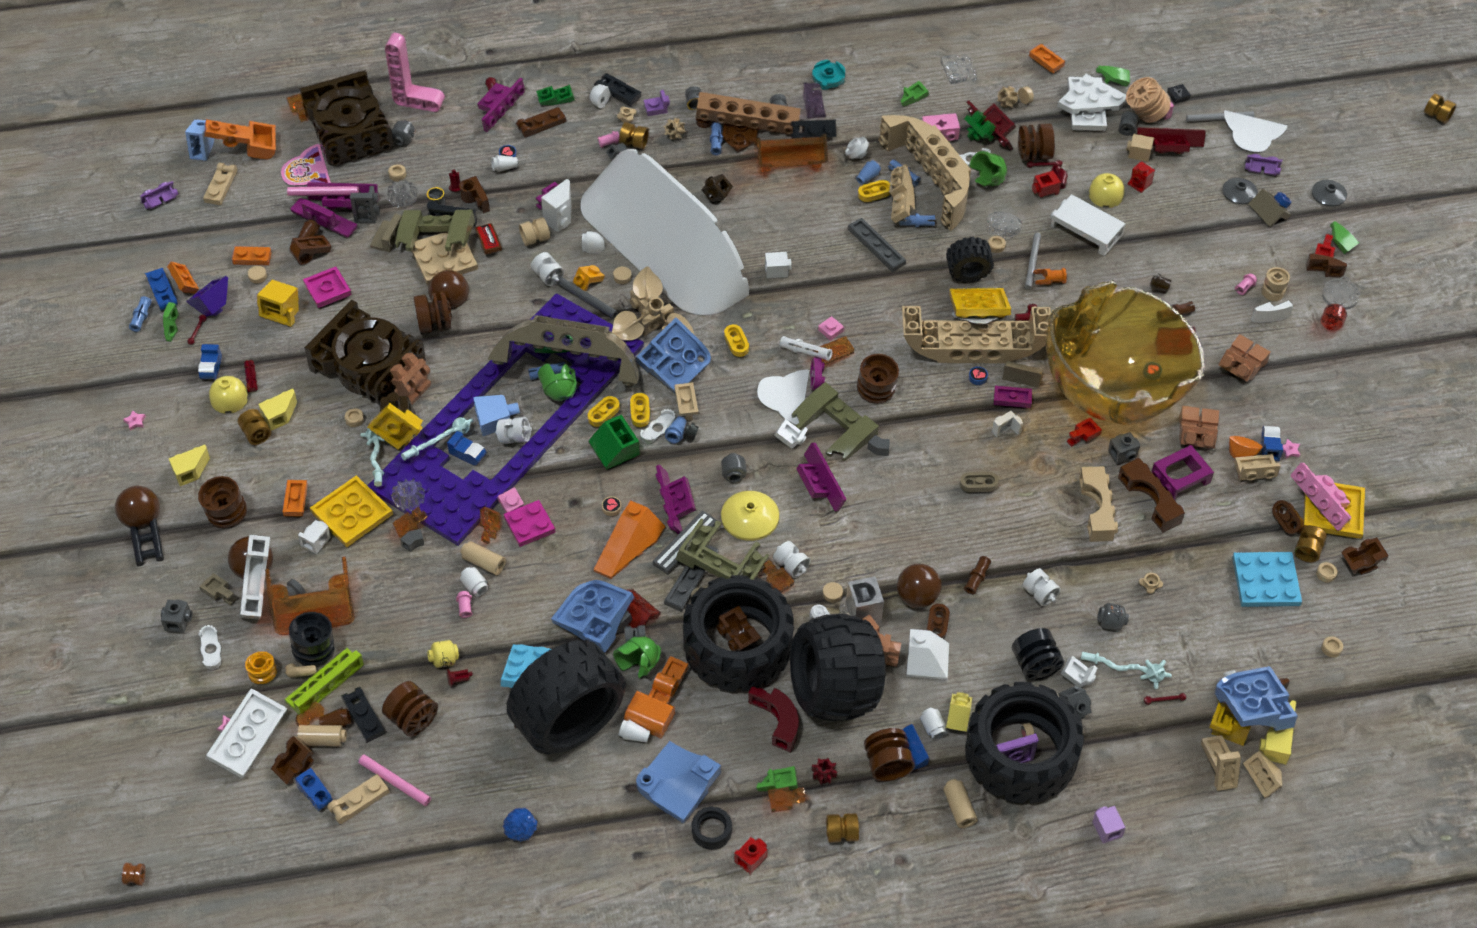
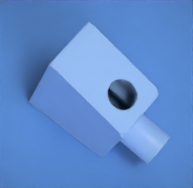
M194 120L185 131L190 159L204 161L208 159L214 144V138L205 137L206 120Z
M504 395L473 397L482 436L494 433L498 420L510 419L511 415L520 414L518 403L507 405Z

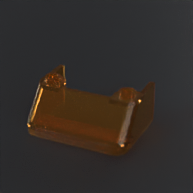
M827 135L778 140H760V138H757L754 141L756 167L760 168L761 172L771 171L770 168L812 165V168H822V164L828 163Z
M346 556L342 557L344 574L334 575L330 578L328 583L329 590L289 596L288 590L284 585L273 584L270 570L265 569L271 617L277 634L289 635L291 621L305 612L322 613L328 617L332 627L348 625L354 621L355 612Z

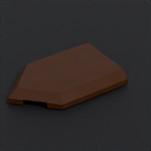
M724 123L722 136L738 152L756 142L758 129Z

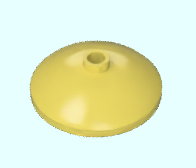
M742 491L732 495L724 503L721 510V521L726 531L738 539L746 541L760 540L769 536L776 529L779 522V509L773 499L764 493Z

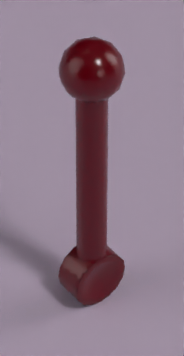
M1061 160L1038 163L1029 161L1027 162V167L1053 165L1061 167L1063 162Z
M205 315L199 316V322L191 338L187 340L189 345L194 344V339L202 323L207 320Z
M1185 693L1156 698L1146 696L1144 703L1150 705L1152 702L1177 699L1184 701L1187 696Z

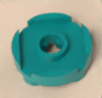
M822 60L814 65L812 79L821 89L828 90L844 84L845 68L837 61L832 63L831 60Z

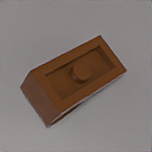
M477 176L463 180L459 185L461 200L465 203L475 202L477 208L480 207L483 214L490 212L489 199Z
M324 235L292 238L290 252L298 264L305 265L312 260L315 253L330 252L332 246Z

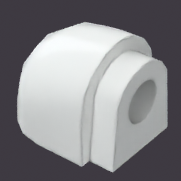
M601 84L594 86L590 92L591 103L599 108H603L611 97L608 86Z
M591 231L582 234V251L599 253L604 250L605 242L600 234Z

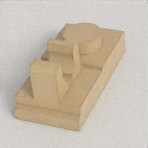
M693 382L675 384L679 416H685L686 421L693 420V415L698 414Z

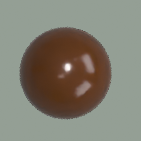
M443 270L432 277L428 286V294L432 301V294L436 293L438 301L441 300L440 292L445 291L450 308L453 309L465 303L469 295V286L467 280L459 272Z
M131 486L124 489L118 495L115 502L116 516L128 528L137 527L142 529L148 527L153 519H157L160 512L158 497L152 490L144 486Z
M249 536L237 540L231 546L228 553L229 567L241 579H244ZM270 546L265 574L273 564V553Z
M921 563L912 564L906 567L897 579L898 595L910 607H928L940 596L942 589L940 576L929 565Z

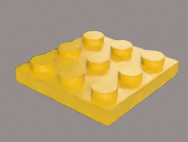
M1004 288L949 289V296L956 316L961 318H968L969 316L980 318L996 316L1002 318L1011 315V307Z
M357 475L310 507L311 513L319 521L326 523L329 531L346 548L393 515L392 509Z
M1334 483L1339 490L1346 494V498L1350 501V504L1344 509L1351 516V519L1339 531L1334 528L1310 498L1304 494V527L1308 525L1317 526L1328 534L1362 539L1364 529V487Z

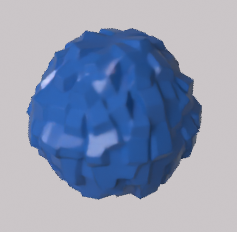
M516 808L504 819L502 827L508 838L513 841L523 842L529 840L534 831H536L537 820L528 809Z

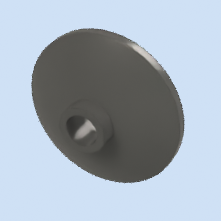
M1244 178L1229 179L1224 183L1222 189L1226 199L1240 205L1249 204L1258 194L1256 186Z
M1321 180L1314 184L1312 195L1318 203L1335 207L1345 202L1347 191L1343 185L1336 181Z

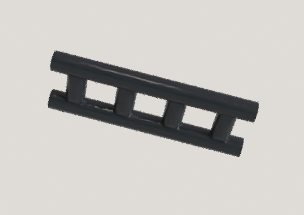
M156 518L149 523L151 533L139 535L137 527H129L137 566H143L144 559L153 556L156 557V561L164 560ZM153 541V549L142 551L141 543Z

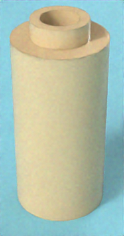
M472 541L465 543L461 548L462 559L494 575H499L505 566V557Z
M299 725L297 737L306 746H342V743L346 742L347 732L343 730L342 725Z
M957 779L948 781L943 791L957 827L962 829L974 825L978 819L963 782Z

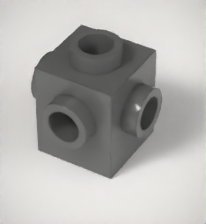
M1131 432L1119 434L1115 438L1110 439L1108 451L1116 464L1132 461L1138 455L1140 443Z
M167 600L166 606L161 610V622L164 630L185 633L188 622L192 620V610H190L188 603L183 600Z
M1074 686L1058 693L1059 698L1064 696L1073 705L1075 714L1078 713L1080 720L1084 719L1085 715L1092 713L1090 708L1091 700L1086 694L1085 689Z

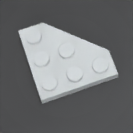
M1085 74L1058 102V107L1071 114H1078L1079 111H1088V113L1102 112V109L1118 111L1127 101L1126 94Z

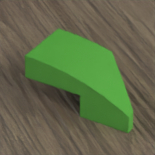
M1098 66L1096 68V72L1101 73L1105 77L1104 81L1107 84L1113 81L1127 87L1130 83L1129 70L1113 66Z
M920 81L908 88L904 87L901 105L906 106L929 96V91Z
M1336 221L1330 224L1333 235L1332 241L1337 244L1344 254L1359 244L1357 239Z
M168 302L163 314L165 339L169 342L173 340L178 331L175 321L179 316L176 304Z
M792 766L774 771L769 769L765 779L756 785L758 791L798 789L796 768Z

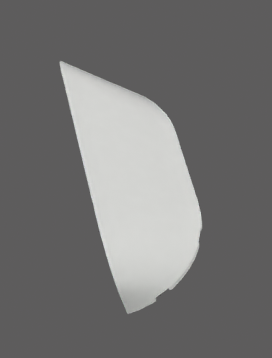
M626 149L620 152L583 194L580 206L584 218L639 271L648 266L661 280L662 292L680 309L695 315H713L728 309L749 295L748 280L742 277L741 270L744 268L743 263L727 232H721L715 225L718 221L716 217L647 154L639 155L636 149Z

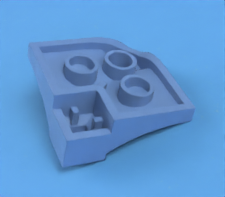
M674 318L636 356V362L647 373L652 374L665 384L674 394L675 384L690 383L708 366L711 360V355L704 344L677 318ZM702 357L704 361L699 362L697 358Z
M592 580L577 586L551 620L554 624L570 631L582 640L594 642L603 652H606L616 639L617 628L628 606L634 599V595L632 592L607 582Z
M1270 666L1237 672L1224 677L1217 683L1215 688L1216 697L1220 703L1226 702L1241 727L1265 725L1273 727L1275 731L1294 728L1297 714L1288 702V692Z
M669 741L647 768L644 767L636 778V786L638 791L647 800L684 824L708 794L709 787L720 775L721 765L704 754L703 756L694 754ZM650 779L649 782H644L643 780Z

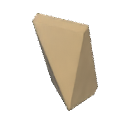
M1258 751L1243 763L1264 798L1269 797L1282 787L1281 770L1261 751Z

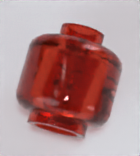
M1330 304L1323 311L1320 319L1321 324L1328 330H1340L1346 321L1347 311L1340 304Z

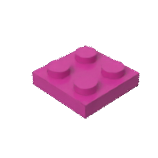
M337 266L303 279L304 285L317 308L352 295Z
M540 500L503 514L519 547L556 533L555 527Z

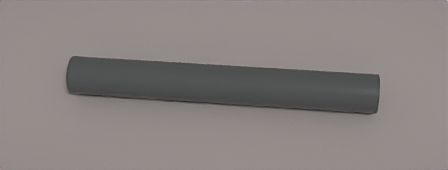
M562 276L558 278L557 285L612 319L617 316V310Z

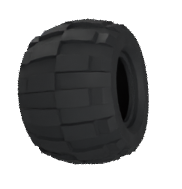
M827 614L802 623L798 628L791 646L790 673L797 702L807 715L827 721H846L864 716L865 713L872 712L877 707L885 685V657L880 637L869 621L846 614Z

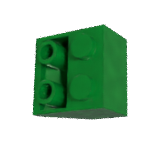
M622 414L605 421L588 440V443L606 470L640 455L639 440Z

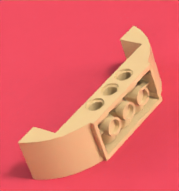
M903 115L882 116L879 136L880 144L887 151L906 145V148L913 153L916 161L920 162L924 171L928 172L933 182L939 186L942 194L945 195L942 204L941 222L949 231H952L960 223L966 211L971 169L936 125L932 126L922 120Z
M902 306L903 333L906 342L917 353L936 360L937 363H1007V361L1011 362L1034 354L1053 338L1050 307H1032L1029 321H991L986 324H977L969 321L921 320V306Z

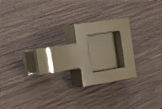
M214 573L199 586L202 592L214 600L220 596L228 605L236 601L232 597L234 593L228 589V582Z

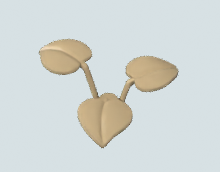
M648 266L642 269L634 279L632 289L637 298H646L649 301L646 311L638 319L633 312H620L614 319L612 333L624 341L635 340L644 331L643 325L639 322L648 314L652 316L660 314L662 322L665 323L662 330L674 318H677L694 334L690 323L682 315L671 313L668 315L667 320L665 319L664 310H662L664 303L659 298L663 290L662 282Z

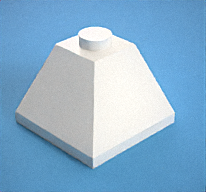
M910 629L906 676L947 680L949 643L932 631Z

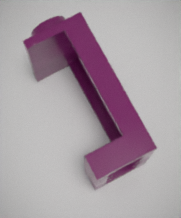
M1192 445L1154 462L1151 471L1155 477L1159 478L1163 487L1172 494L1174 500H1176L1177 493L1199 482L1204 486L1210 484L1214 471ZM1183 460L1193 472L1183 478L1173 479L1167 475L1166 468Z

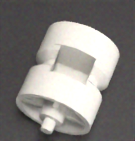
M547 252L537 255L531 263V269L547 286L555 285L559 281L558 278L564 276V269Z
M526 417L514 418L513 420L501 419L497 422L495 433L501 444L514 443V441L517 443L528 442L532 427H530Z
M786 541L781 546H778L773 555V560L779 566H785L784 570L792 578H797L806 573V569L811 561L804 553H799V549L791 541Z
M1040 568L1034 570L1031 574L1028 573L1022 585L1030 595H1034V599L1041 606H1046L1052 601L1055 602V598L1061 590L1053 580H1049V576Z

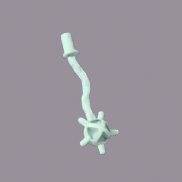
M456 418L452 428L417 447L412 445L411 449L401 454L402 459L407 460L414 455L418 456L419 451L435 444L453 432L459 431L466 434L473 419Z
M368 428L360 436L367 438V445L371 443L375 445L370 460L375 468L372 472L374 485L379 487L382 485L384 471L379 467L376 457L380 450L379 442L385 440Z
M1082 652L1081 660L1095 662V664L1103 662L1111 669H1116L1117 671L1140 670L1146 673L1140 676L1141 680L1149 679V681L1154 683V689H1158V683L1164 677H1172V674L1166 673L1163 668L1166 663L1165 660H1162L1160 664H1151L1149 660H1146L1145 663L1148 667L1140 666L1139 664L1117 666L1105 657L1099 656L1098 652L1096 654Z

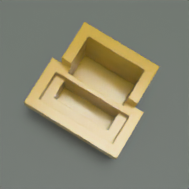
M272 279L257 294L259 316L291 327L295 323L294 316L299 312L298 288Z
M1219 701L1209 728L1213 729L1212 735H1222L1223 739L1243 746L1251 726L1241 727L1226 702L1220 703Z

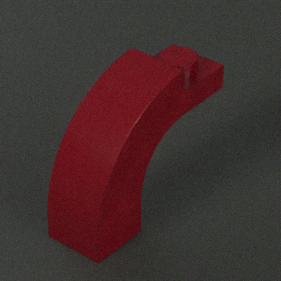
M752 686L748 693V703L772 713L778 721V725L772 735V745L791 753L798 736L799 720L795 705L786 694L776 688L770 694L762 688L757 689Z

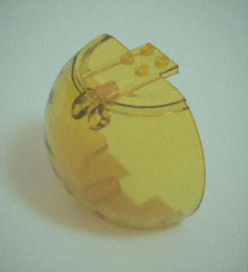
M1114 280L1101 282L1094 286H1087L1081 291L1078 301L1057 307L1051 312L1046 332V355L1049 369L1060 391L1074 406L1096 419L1115 424H1139L1155 418L1172 408L1188 395L1203 377L1205 366L1203 348L1191 325L1171 305L1142 289H1137L1136 287L1116 289L1117 284Z

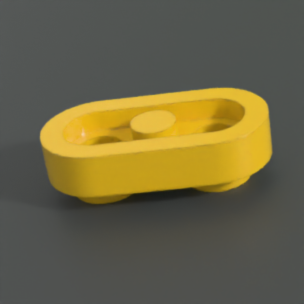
M879 180L862 185L858 189V198L863 202H871L888 197L890 195V182Z
M734 324L727 326L724 330V338L731 353L737 357L747 355L749 343L742 328Z
M636 393L630 398L631 422L636 427H645L650 422L649 398L644 393Z
M613 396L603 398L589 410V424L594 427H600L605 421L610 420L619 412V400Z

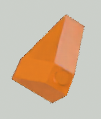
M630 500L594 567V572L612 579L626 568L631 560L636 556L639 557L646 548L652 547L657 543L666 526L648 507Z

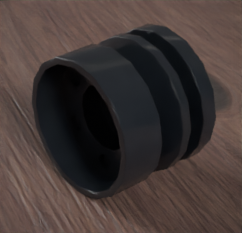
M305 612L291 621L289 637L292 655L295 660L305 666H319L326 663L335 651L332 624L328 617L318 612Z
M1037 628L1019 636L1012 644L1014 655L1018 662H1020V667L1027 680L1039 681L1057 673L1064 666L1065 660L1059 648L1056 647V642L1049 629Z

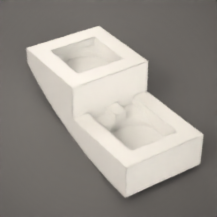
M1286 301L1274 307L1268 302L1254 309L1251 320L1257 323H1266L1286 319L1290 316L1293 305L1290 301Z

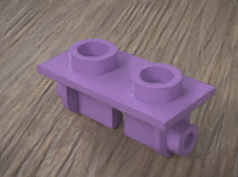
M1251 154L1245 160V169L1248 172L1260 173L1262 167L1264 168V174L1276 176V174H1280V166L1283 160H1279L1277 157L1266 158L1258 154Z
M173 181L169 183L164 182L154 190L149 189L143 192L141 204L143 203L146 209L151 210L162 204L159 199L161 197L164 202L176 198L179 194L176 188L173 189Z

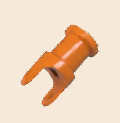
M1050 268L1036 269L1033 271L1034 274H1042L1045 278L1044 280L1035 281L1036 285H1050L1055 282L1066 284L1067 274L1065 268H1061V270H1050Z

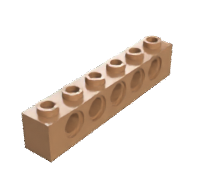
M700 92L696 119L791 134L793 133V128L790 121H799L801 108Z

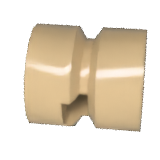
M544 217L534 219L532 223L528 221L519 224L520 235L525 246L535 244L537 240L544 241L550 239V231Z
M1280 267L1270 268L1267 271L1262 286V295L1270 301H1279L1284 298L1290 280L1289 273Z

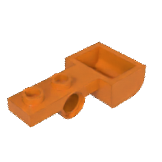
M208 119L205 121V137L222 139L223 144L227 147H235L238 143L247 144V156L271 159L275 154V125L249 121L247 127Z
M670 656L662 672L656 675L650 694L646 695L636 691L626 709L624 720H631L649 730L651 735L662 739L675 715V707L669 703L687 672L689 664Z

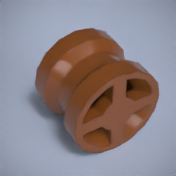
M125 863L122 871V883L124 885L135 883L137 886H142L146 874L145 864L132 865L131 863Z

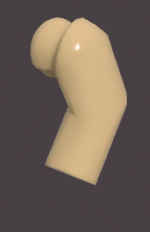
M290 663L285 668L286 675L290 678L316 674L315 665L297 667L295 664Z

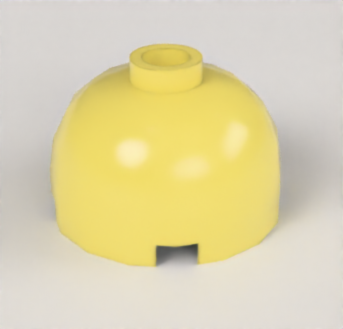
M1103 173L1092 180L1089 188V198L1094 204L1100 207L1109 205V208H1112L1122 202L1124 185L1118 176Z
M223 376L212 383L209 390L211 406L220 413L231 411L234 413L241 410L247 404V390L240 379L234 376Z

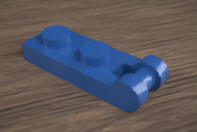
M160 268L145 273L160 311L165 310L168 302L175 303L177 306V299L164 269Z

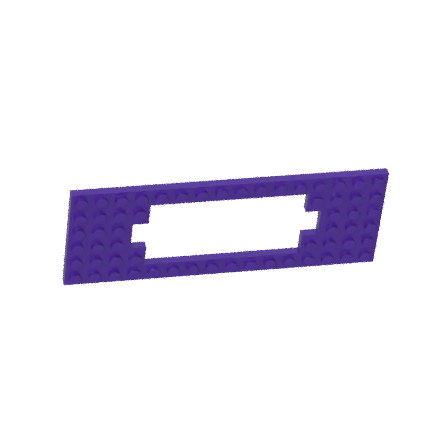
M557 293L530 319L532 320L538 315L609 327L611 332L613 328L611 323ZM584 338L586 342H591L589 338ZM639 339L632 341L622 340L627 344L634 357L644 347V342ZM513 341L512 355L507 363L495 364L493 360H490L383 469L382 485L379 487L375 486L373 479L367 486L382 500L459 546L499 503L497 496L512 489L620 373L622 359L618 358L617 361L609 360L607 356L601 355L598 358L588 356L589 353L583 352L579 355L570 352L554 353L573 364L570 368L575 369L576 381L581 383V385L575 391L573 397L567 399L492 480L475 470H472L464 479H461L443 468L450 458L447 453L435 447L439 441L419 451L418 456L414 455L407 460H403L401 454L411 449L412 445L417 447L452 428L454 420L463 417L474 406L473 397L484 396L526 352L543 362L552 354L535 353L533 344L516 345Z

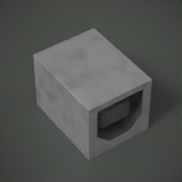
M876 577L848 582L846 605L851 616L863 619L871 615L876 623H881L884 600Z

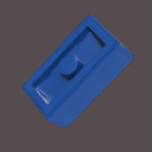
M913 724L908 725L902 730L907 735L909 750L912 752L915 763V770L927 766L929 757Z

